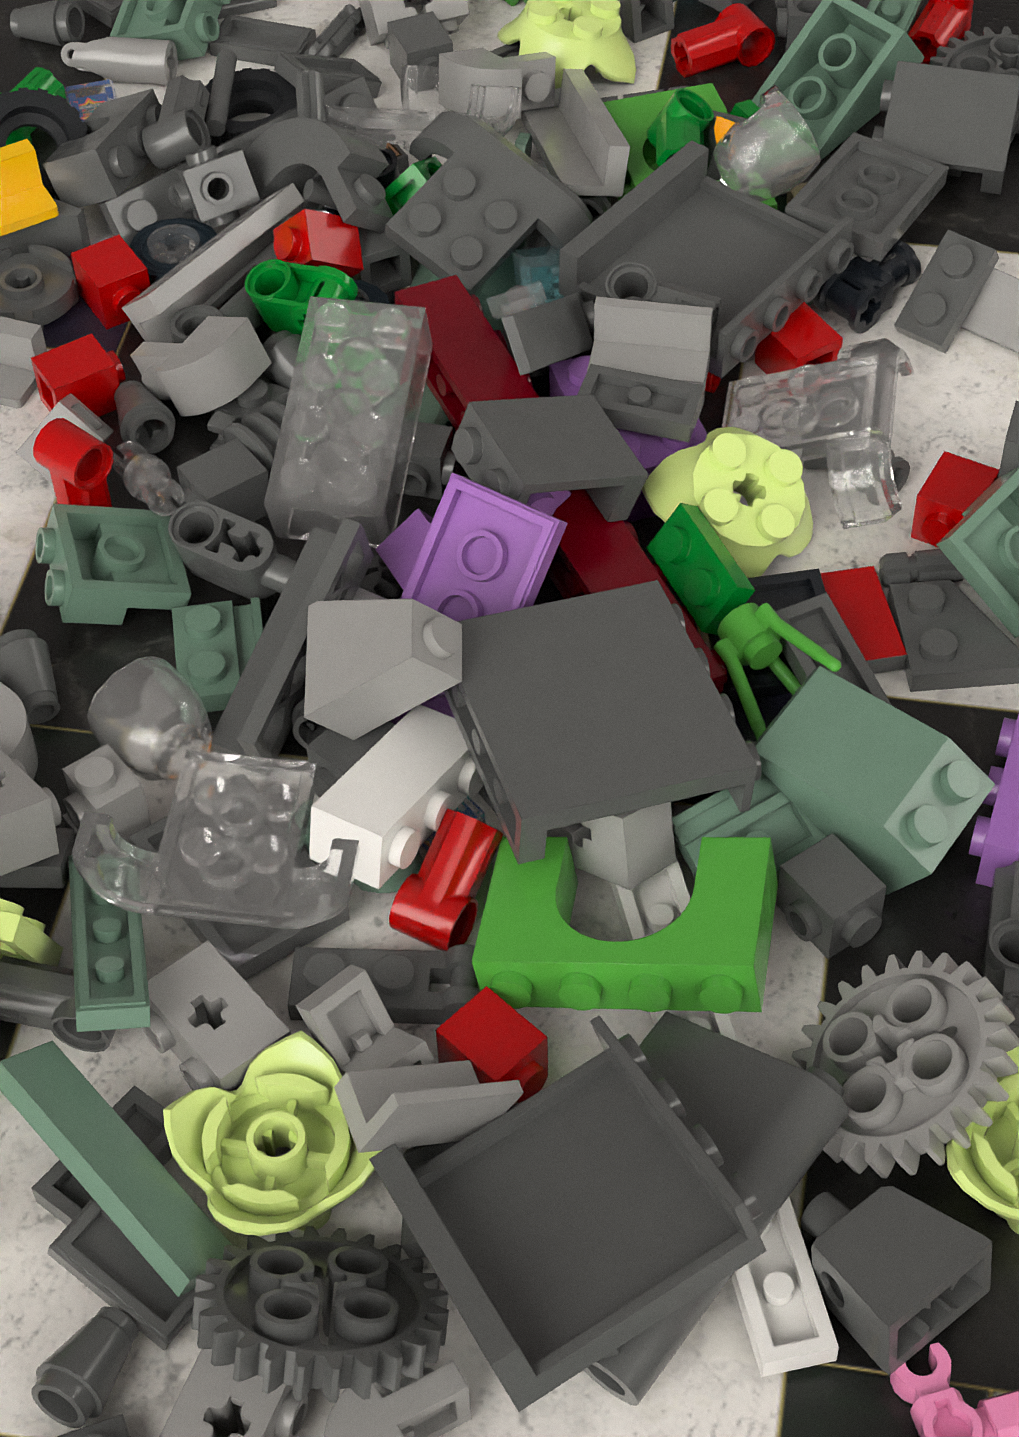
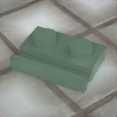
M259 597L250 598L251 604L233 606L232 600L172 608L178 696L182 715L225 710L264 630Z
M762 771L760 779L754 783L749 811L740 812L729 790L724 789L713 793L672 817L673 833L680 845L678 849L694 878L696 877L702 837H771L776 871L780 870V865L827 837Z

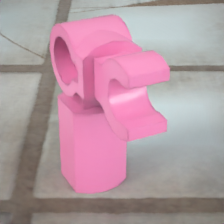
M939 1342L930 1344L928 1363L932 1371L931 1374L927 1376L916 1375L908 1369L905 1362L890 1375V1383L894 1392L902 1400L913 1404L910 1414L920 1437H1019V1389L979 1400L977 1408H972L964 1402L959 1390L954 1387L950 1388L951 1358L947 1350Z

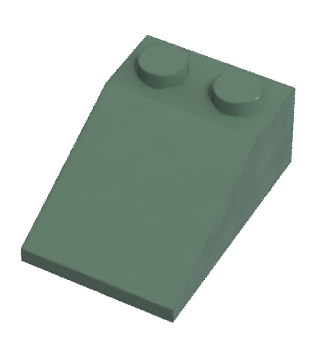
M822 0L754 96L752 102L761 107L777 123H790L801 128L805 133L804 155L818 163L850 137L853 132H856L880 112L883 83L885 79L894 80L897 61L921 63L925 57L905 30L851 0Z
M821 666L811 672L754 743L760 757L761 771L826 836L833 833L887 886L885 895L931 875L995 785L949 737Z

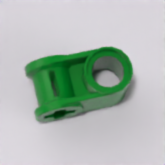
M269 259L256 265L248 273L244 283L247 294L266 325L272 331L287 330L292 334L309 336L320 341L335 339L339 330L337 321L345 305L354 302L359 291L354 280L336 268L296 264L279 259Z

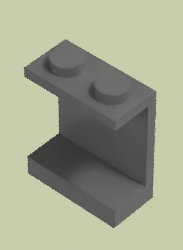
M897 61L894 80L885 79L881 93L879 110L887 111L885 126H875L872 139L946 165L949 169L982 173L980 192L1001 195L1019 100V76Z
M592 394L469 402L459 429L455 432L451 447L456 460L461 464L470 480L524 504H527L530 495L533 493L585 489L607 522L628 519L649 475Z

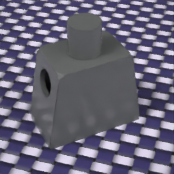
M893 1186L880 1187L854 1209H850L831 1193L823 1192L808 1204L802 1215L801 1227L816 1239L811 1247L812 1267L826 1307L875 1363L889 1376L990 1291L992 1241L983 1234Z

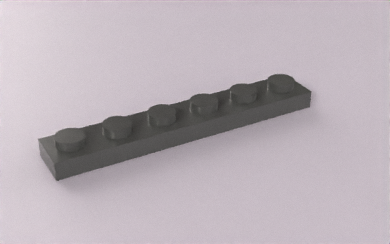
M364 76L356 77L325 92L326 123L360 134L383 124ZM297 107L215 146L217 153L232 147L242 149L244 152L260 134L271 126L283 120L297 117ZM187 161L122 192L118 198L98 204L113 236L119 234L129 246L133 237L148 225L166 219H194L192 212L183 214L172 184L180 181L175 168L186 165ZM216 178L211 180L208 185L209 194L214 193L218 187Z

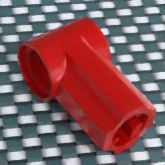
M929 0L908 33L925 57L921 64H930V58L936 57L939 46L948 47L949 38L961 39L964 37L965 31H970L974 0Z
M736 3L726 7L718 15L715 22L679 33L677 37L671 38V54L676 63L677 71L684 78L736 60L744 66L751 67L762 63L769 57L774 49L775 34L746 5Z
M56 418L48 422L35 439L33 457L38 464L50 471L57 504L112 507L106 481L113 465V451L111 447L65 418Z
M447 808L419 872L412 873L406 878L394 898L389 915L390 927L440 951H447L455 945L465 944L472 932L478 913V902L475 897L503 837V833L475 818Z

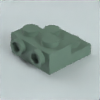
M123 0L109 37L172 40L176 45L178 61L205 56L209 42L215 41L219 37L220 26L218 17L222 5L229 4L231 0Z
M1019 467L995 480L962 513L964 518L936 544L1014 638L1019 637Z
M53 504L47 527H40L38 529L35 554L38 563L49 564L50 566L45 579V600L48 606H59L62 623L122 625L127 608L172 610V608L188 605L192 593L183 561L169 535V511Z

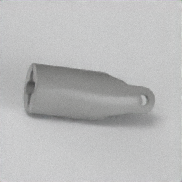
M111 36L92 40L88 43L70 42L64 45L61 51V59L67 66L75 67L80 71L93 72L108 81L167 85L168 81L176 78L177 49L172 40ZM71 50H74L72 59H70L69 52Z

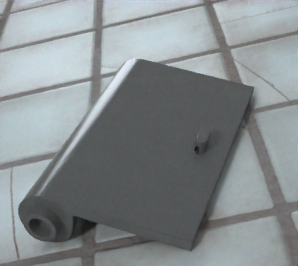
M666 1011L639 1045L652 1069V1072L646 1076L651 1083L661 1077L669 1083L687 1113V1117L681 1120L686 1127L691 1128L700 1123L706 1130L723 1158L724 1164L719 1166L718 1169L725 1178L737 1171L746 1181L763 1210V1214L753 1219L761 1236L847 1117L849 1110L842 1099L844 1090L835 1078L822 1069L809 1066L806 1070H803ZM732 1274L619 1347L620 1354L601 1358L584 1371L615 1397L630 1405L637 1406Z

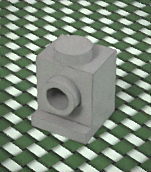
M108 743L62 769L69 796L63 799V805L67 812L62 815L64 824L68 828H74L75 837L89 854L120 852L131 845L129 836L151 825L142 783Z

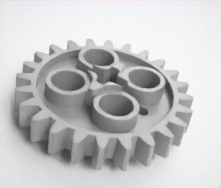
M922 950L915 952L908 968L894 954L889 955L885 973L879 976L868 965L863 966L861 974L862 984L857 988H853L844 981L839 982L838 989L842 1000L837 1005L820 1001L817 1007L826 1017L821 1025H804L801 1029L812 1041L811 1047L801 1048L792 1052L791 1057L804 1070L809 1066L822 1069L835 1078L844 1090L842 1099L845 1101L849 1113L823 1151L836 1163L843 1160L858 1174H861L869 1165L881 1178H887L893 1169L895 1161H897L910 1176L916 1175L920 1155L927 1153L940 1166L945 1163L944 1144L950 1140L968 1149L971 1146V1142L965 1128L971 1122L990 1127L993 1121L983 1107L987 1101L1001 1102L1007 1101L1009 1098V1094L997 1082V1078L1018 1073L1019 1067L1006 1053L1019 1046V1038L1009 1027L1015 1020V1017L1003 1003V996L986 976L982 978L969 962L966 961L958 967L947 953H942L932 963Z

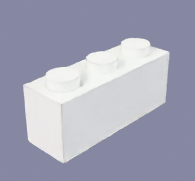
M421 704L411 709L311 806L309 859L377 889H380L399 868H407L414 860L419 847L434 831L437 832L447 808L455 810L467 796L474 797L483 786L482 779L456 719Z

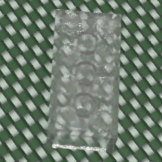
M310 296L264 500V506L276 537L308 540L314 526L336 534L345 517L361 523L370 547L377 548L396 530L433 347L425 307Z

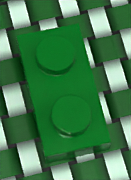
M680 503L647 546L648 551L703 633L718 635L717 630L724 617L735 608L745 604L755 592L754 587L698 506Z

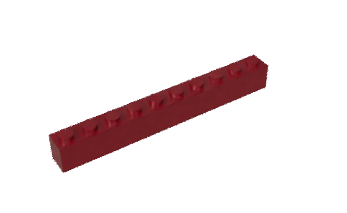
M457 275L395 291L394 334L456 431L459 429L469 402L539 397L533 389L529 373L520 376L517 364L508 352L507 344L501 331L498 329L493 330L484 316L478 297L475 294L468 293ZM585 489L569 490L571 495L556 508L552 515L568 524L547 571L563 599L658 580L670 603L679 605L669 590L666 577L658 564L651 563L640 547L638 536L632 524L628 521L607 522ZM679 605L684 616L686 633L694 648H701L704 651L709 663L710 677L719 694H722L723 687L727 682L725 663L714 649L710 650L698 633L696 622L684 605Z

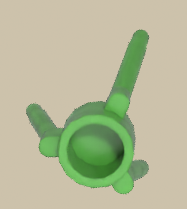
M756 603L740 605L726 615L719 624L717 633L721 640L715 644L714 650L727 666L756 740L766 730L742 665H749L754 670L763 669L768 666L793 696L801 685L794 674L779 658L782 651V644L779 640L783 637L830 671L837 672L841 669V662L781 619L768 603H764L760 607Z

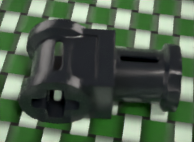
M898 240L881 262L874 259L868 262L860 256L853 258L842 273H835L820 287L819 292L813 299V304L822 312L830 310L848 320V326L853 331L864 333L877 322L881 314L892 307L893 291L900 286L905 287L913 284L920 278L921 263L913 248L907 243Z

